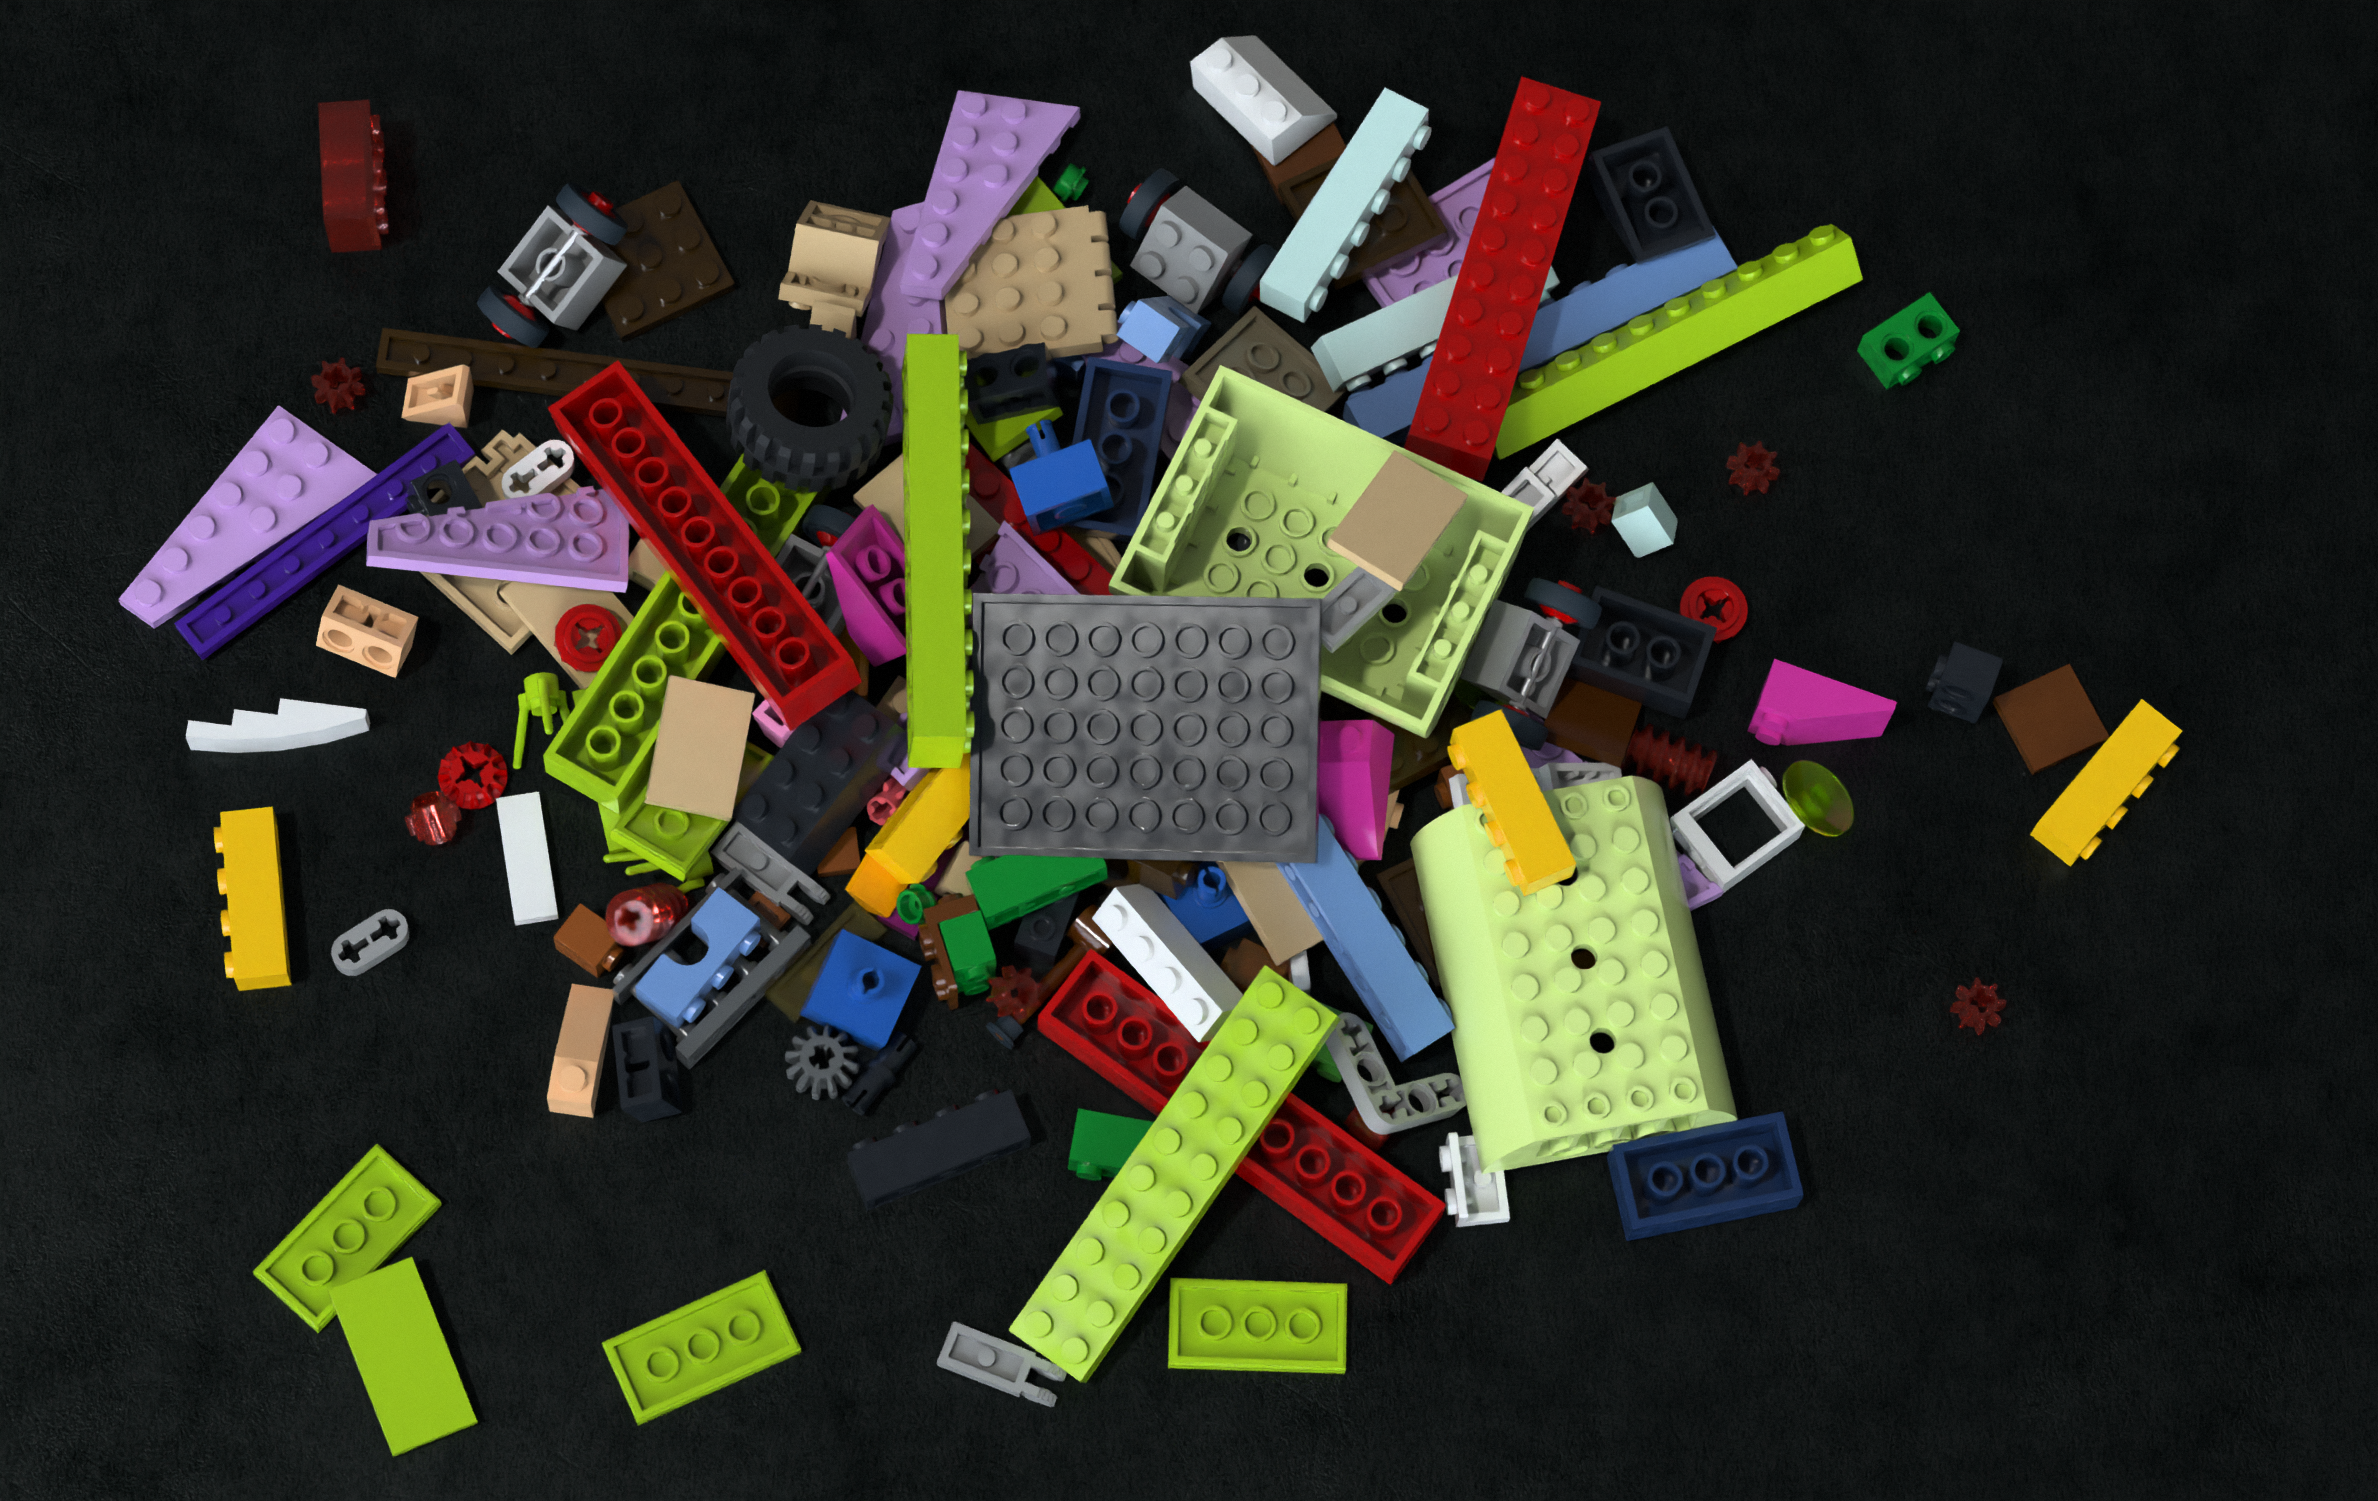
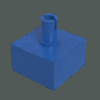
M1052 420L1039 421L1045 436L1044 439H1041L1036 423L1028 426L1025 430L1030 438L1037 459L1009 469L1033 536L1114 507L1091 440L1088 439L1061 449L1053 429Z
M1202 861L1195 882L1190 887H1185L1177 900L1154 891L1207 953L1255 931L1226 881L1225 873L1219 869L1215 861Z
M842 929L834 937L799 1015L824 1027L830 1025L832 1026V1031L836 1033L845 1032L848 1034L849 1039L878 1052L886 1045L922 966Z

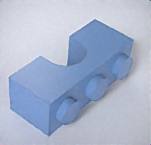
M1172 296L1139 299L1137 303L1132 301L1127 305L1118 322L1122 326L1116 335L1158 364L1168 362L1172 355L1179 360L1189 359L1212 323L1199 314L1193 313Z
M720 887L713 892L691 919L692 932L704 940L709 947L706 956L696 964L680 965L663 953L635 986L637 998L677 1029L686 1020L691 1023L699 1016L706 1005V1001L703 1000L713 987L720 989L728 981L734 971L731 965L741 953L744 956L749 955L761 939L759 934L761 930L760 918Z

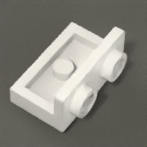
M1457 1132L1448 1133L1445 1142L1446 1146H1439L1441 1171L1449 1172L1451 1188L1445 1189L1447 1215L1455 1214L1456 1227L1509 1222L1510 1215L1504 1170L1482 1174L1474 1135L1458 1137Z

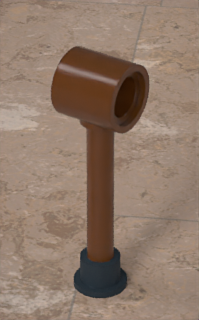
M1092 904L1084 910L1068 929L1066 937L1073 942L1074 946L1010 1014L1003 1013L994 1024L989 1022L986 1025L991 1034L1007 1048L1012 1049L1015 1046L1013 1041L1023 1032L1021 1026L1067 979L1090 948L1106 960L1117 949L1115 944L1092 919L1099 909L1096 904Z

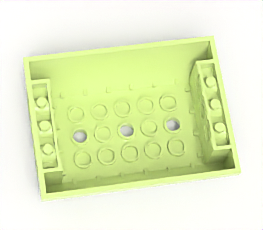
M1220 365L1109 583V592L1113 595L1323 599L1358 567V565L1326 546L1328 540L1393 451L1396 450L1463 491L1468 497L1463 507L1401 592H1396L1394 597L1335 652L1331 653L1322 645L1321 691L1427 739L1437 725L1494 600L1498 599L1523 542L1534 508ZM1234 533H1242L1250 539L1251 545L1244 551H1235L1228 546L1226 540ZM1311 569H1321L1328 575L1329 581L1324 586L1313 587L1306 582L1304 578L1305 573ZM1397 604L1405 610L1407 616L1399 623H1392L1384 618L1382 610L1387 605Z
M1627 776L1541 791L1576 862L1574 871L1577 880L1569 886L1555 883L1524 897L1519 885L1513 887L1506 876L1503 862L1507 860L1500 846L1494 848L1487 836L1484 824L1488 821L1482 808L1475 809L1472 804L1459 806L1434 819L1419 830L1410 843L1443 998L1452 1013L1451 1021L1455 1026V1029L1451 1030L1482 1174L1608 1152L1614 1144L1738 1120L1663 791L1658 784L1651 780L1637 776ZM1577 949L1589 950L1595 957V965L1589 969L1576 967L1571 960L1572 952ZM1595 1033H1606L1613 1039L1614 1049L1609 1053H1598L1591 1047L1590 1037Z

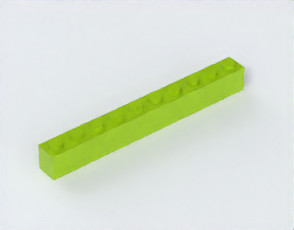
M1833 224L1817 227L1808 236L1794 243L1780 245L1774 249L1773 253L1757 261L1746 262L1740 265L1737 271L1721 279L1707 281L1700 289L1684 297L1673 298L1666 302L1664 307L1648 315L1634 317L1628 322V325L1611 333L1600 334L1591 343L1575 351L1564 352L1558 355L1555 361L1543 367L1523 372L1515 380L1493 454L1501 460L1862 281L1863 278L1851 237Z

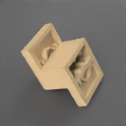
M810 200L796 223L789 269L781 282L778 299L789 301L790 306L802 310H811L814 300L856 309V316L861 317L872 296L882 245L886 240L891 218Z

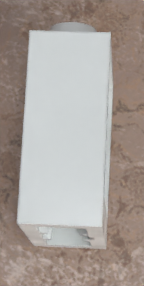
M1752 759L1670 819L1674 841L1685 855L1696 864L1695 867L1710 882L1714 881L1724 892L1796 841L1805 827V824L1802 822L1804 818L1800 809L1791 800H1784L1775 789L1777 784L1771 773L1764 767L1758 768ZM1742 787H1745L1782 833L1733 868L1696 821Z

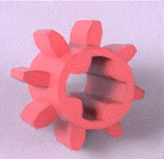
M892 774L882 783L866 804L867 812L870 816L869 819L879 825H884L888 817L893 815L911 792L903 787Z

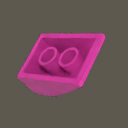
M871 504L864 509L826 553L848 633L873 667H877L906 654L904 544L876 507Z
M1774 659L1762 687L1747 732L1756 734L1755 737L1763 743L1769 745H1779L1781 743L1787 746L1882 736L1897 702Z
M1374 720L1320 721L1319 813L1328 817L1335 830V839L1342 850L1348 851L1355 860H1382L1394 734Z

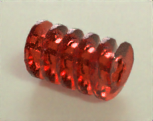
M1648 723L1641 732H1638L1636 727L1622 761L1621 770L1626 771L1636 762L1638 777H1643L1651 768L1653 769V782L1656 784L1665 775H1668V789L1674 790L1683 781L1685 782V796L1690 797L1697 788L1701 789L1702 795L1717 760L1718 751L1712 749L1702 758V744L1696 743L1689 751H1685L1686 738L1680 736L1673 745H1670V731L1664 730L1657 738H1653V724Z
M662 882L624 891L615 896L607 907L605 916L606 926L612 938L618 943L626 946L640 945L664 938L689 913V906L682 891L674 885Z

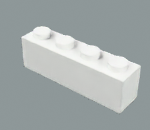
M1141 884L1115 887L1092 919L1198 1042L1212 1040L1243 994L1153 890Z

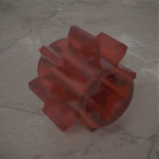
M343 357L340 358L338 363L328 364L326 361H323L321 375L311 376L313 386L319 388L314 394L317 404L327 401L330 404L332 413H336L338 408L346 406L351 410L355 409L353 401L356 395H365L364 385L357 382L362 377L360 368L354 367L350 370L346 366ZM338 381H343V382H345V383H340V385L338 386V389H332V388H334V387H337Z
M1758 441L1756 446L1748 448L1741 442L1737 449L1738 457L1729 456L1726 463L1729 469L1735 470L1729 479V484L1737 483L1743 488L1744 495H1748L1750 490L1758 488L1764 494L1769 487L1767 479L1777 480L1780 472L1778 468L1771 466L1775 461L1777 453H1768L1767 450L1762 448V441Z
M1584 478L1583 484L1578 490L1571 486L1568 487L1566 496L1572 502H1567L1563 505L1562 514H1571L1573 519L1572 529L1581 526L1588 528L1590 534H1594L1595 527L1599 522L1605 525L1610 524L1612 515L1607 510L1614 508L1616 498L1607 497L1605 482L1600 485L1590 484L1588 478ZM1584 501H1588L1590 507H1591V508H1596V509H1595V510H1589L1588 505H1587V504H1584L1583 502H1584Z
M430 791L417 796L411 802L410 810L412 814L404 817L410 835H416L418 841L424 840L427 845H438L450 840L456 833L457 827L455 822L462 820L456 800L450 801L448 795L442 796L438 791Z
M1013 965L1002 967L1004 978H989L988 982L993 987L991 996L986 998L987 1002H994L999 1008L998 1017H1006L1013 1010L1016 1020L1027 1018L1026 1007L1036 1008L1041 1006V1003L1036 998L1038 996V989L1042 988L1043 984L1036 983L1030 977L1031 968L1021 969L1016 974ZM1017 987L1019 995L1012 998L1011 990Z
M1977 977L1972 982L1970 990L1959 985L1955 994L1962 1001L1953 1003L1950 1007V1012L1959 1014L1961 1022L1958 1027L1960 1029L1967 1025L1974 1027L1977 1035H1981L1987 1022L1994 1027L1999 1025L2001 1018L1994 1011L2002 1010L2007 1002L1997 998L1995 991L1998 985L1996 983L1990 987L1981 985V981ZM1973 999L1978 1001L1979 1007H1986L1983 1013H1979L1977 1006L1970 1005Z

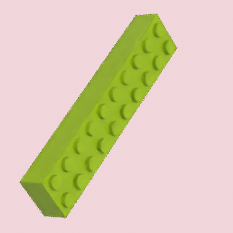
M907 334L902 363L908 768H960L963 753H970L971 738L974 737V711H970V697L973 696L974 680L973 670H969V656H972L973 634L972 629H968L969 615H971L972 591L967 589L968 575L971 572V549H967V535L970 534V509H966V495L969 494V469H965V455H968L969 433L968 429H964L965 415H967L968 391L964 389V376L967 374V351L959 350V334Z
M743 453L721 485L720 490L776 560L791 534L801 538L804 533L802 524L809 510L814 505H822L832 489L828 485L823 486L822 492H808V487H797V491L785 489V483L777 480L772 484L761 478L762 471L759 469L752 471L743 463ZM666 570L543 755L546 773L617 814L621 813L652 765L669 676L673 675L706 683L727 651L723 643Z
M1264 965L1008 1330L1080 1382H1087L1341 1019Z

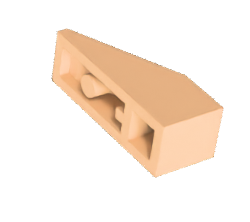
M572 984L554 1055L547 1094L550 1112L594 1117L614 1004L613 990Z

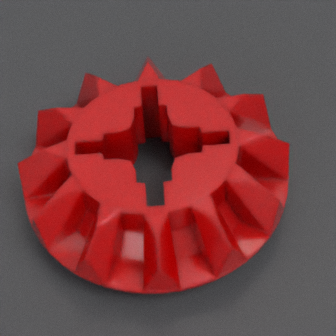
M1704 577L1696 580L1685 590L1680 602L1679 615L1717 627L1713 639L1717 644L1730 637L1734 638L1744 626L1748 614L1747 601L1742 591L1734 583L1721 577ZM1704 601L1708 602L1711 606L1721 605L1726 601L1719 614L1722 621L1718 620L1715 616L1701 619L1706 610Z
M581 604L569 609L562 615L555 626L553 646L557 648L561 656V662L567 663L576 672L595 673L600 670L622 637V630L614 615L605 608L594 604ZM598 627L601 629L594 639V644L597 646L596 649L588 645L576 650L577 642L581 639V635L578 632L579 629L586 633L591 630L594 631Z
M471 740L467 744L458 747L453 746L446 757L441 759L438 773L439 785L444 796L454 805L465 809H480L495 802L496 798H499L505 790L508 779L507 767L502 755L495 751L488 743L484 745L474 743ZM464 762L467 765H471L474 769L484 767L480 772L482 788L471 779L465 782L461 781L465 776Z

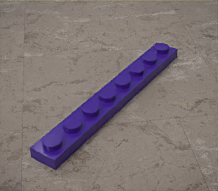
M448 422L175 622L176 629L201 660H204L367 540L370 521L397 517L408 510L405 497H408L407 490L410 481L455 459L462 469L476 456L475 452L451 423ZM431 489V490L427 491V492H426L427 495H428L429 493H431V492H432L433 490H435V489Z

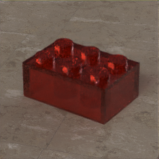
M369 100L318 103L323 218L331 252L382 250V234H389V219L384 195H387L386 172L383 170L382 157H385L384 133L381 131L380 115H372Z

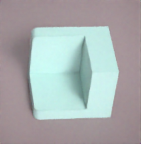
M1653 482L1616 497L1611 521L1635 557L1640 558L1673 544L1678 521Z

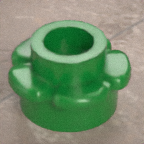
M1072 163L1066 167L1052 190L1062 197L1061 201L1065 202L1069 197L1075 201L1079 198L1089 182L1083 176L1086 168L1083 166L1079 169Z
M920 883L911 884L910 889H905V891L901 892L896 903L901 919L911 925L923 924V909L937 905L934 894L927 890L925 885Z

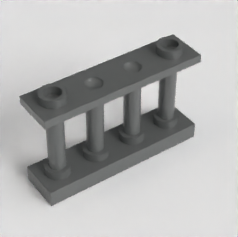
M736 867L727 875L724 873L717 875L705 890L707 895L635 966L631 963L625 966L613 981L615 984L612 988L614 1000L621 1006L631 995L637 998L635 986L663 953L680 965H689L675 951L694 934L692 932L691 919L718 887L760 918L761 930L759 934L769 944L768 950L770 953L759 964L756 961H748L740 954L731 965L739 975L737 980L740 983L729 994L725 991L720 993L713 987L703 999L708 1005L707 1011L709 1014L698 1025L695 1022L689 1024L685 1021L677 1029L640 1001L677 1036L676 1057L689 1070L811 949V936L799 925L790 933L786 930L780 932L737 892L743 885L742 873ZM698 937L704 944H706L704 940Z

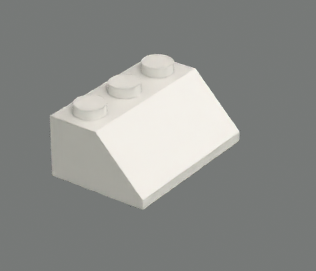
M1257 36L1223 37L1190 62L1194 89L1273 166H1276L1337 118V113Z

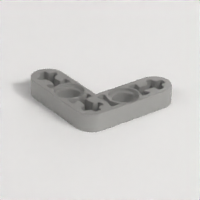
M1352 1013L1338 1015L1341 1020L1325 1043L1363 1121L1373 1132L1380 1135L1390 1134L1449 1118L1467 1105L1461 1078L1453 1073H1443L1395 1086L1364 1022ZM1357 1065H1362L1369 1070L1372 1075V1082H1368L1360 1076ZM1442 1092L1450 1096L1442 1097L1438 1100L1436 1095ZM1409 1095H1413L1420 1100L1423 1112H1419L1411 1106L1408 1099ZM1394 1106L1395 1112L1391 1116L1388 1113L1381 1112L1389 1110Z

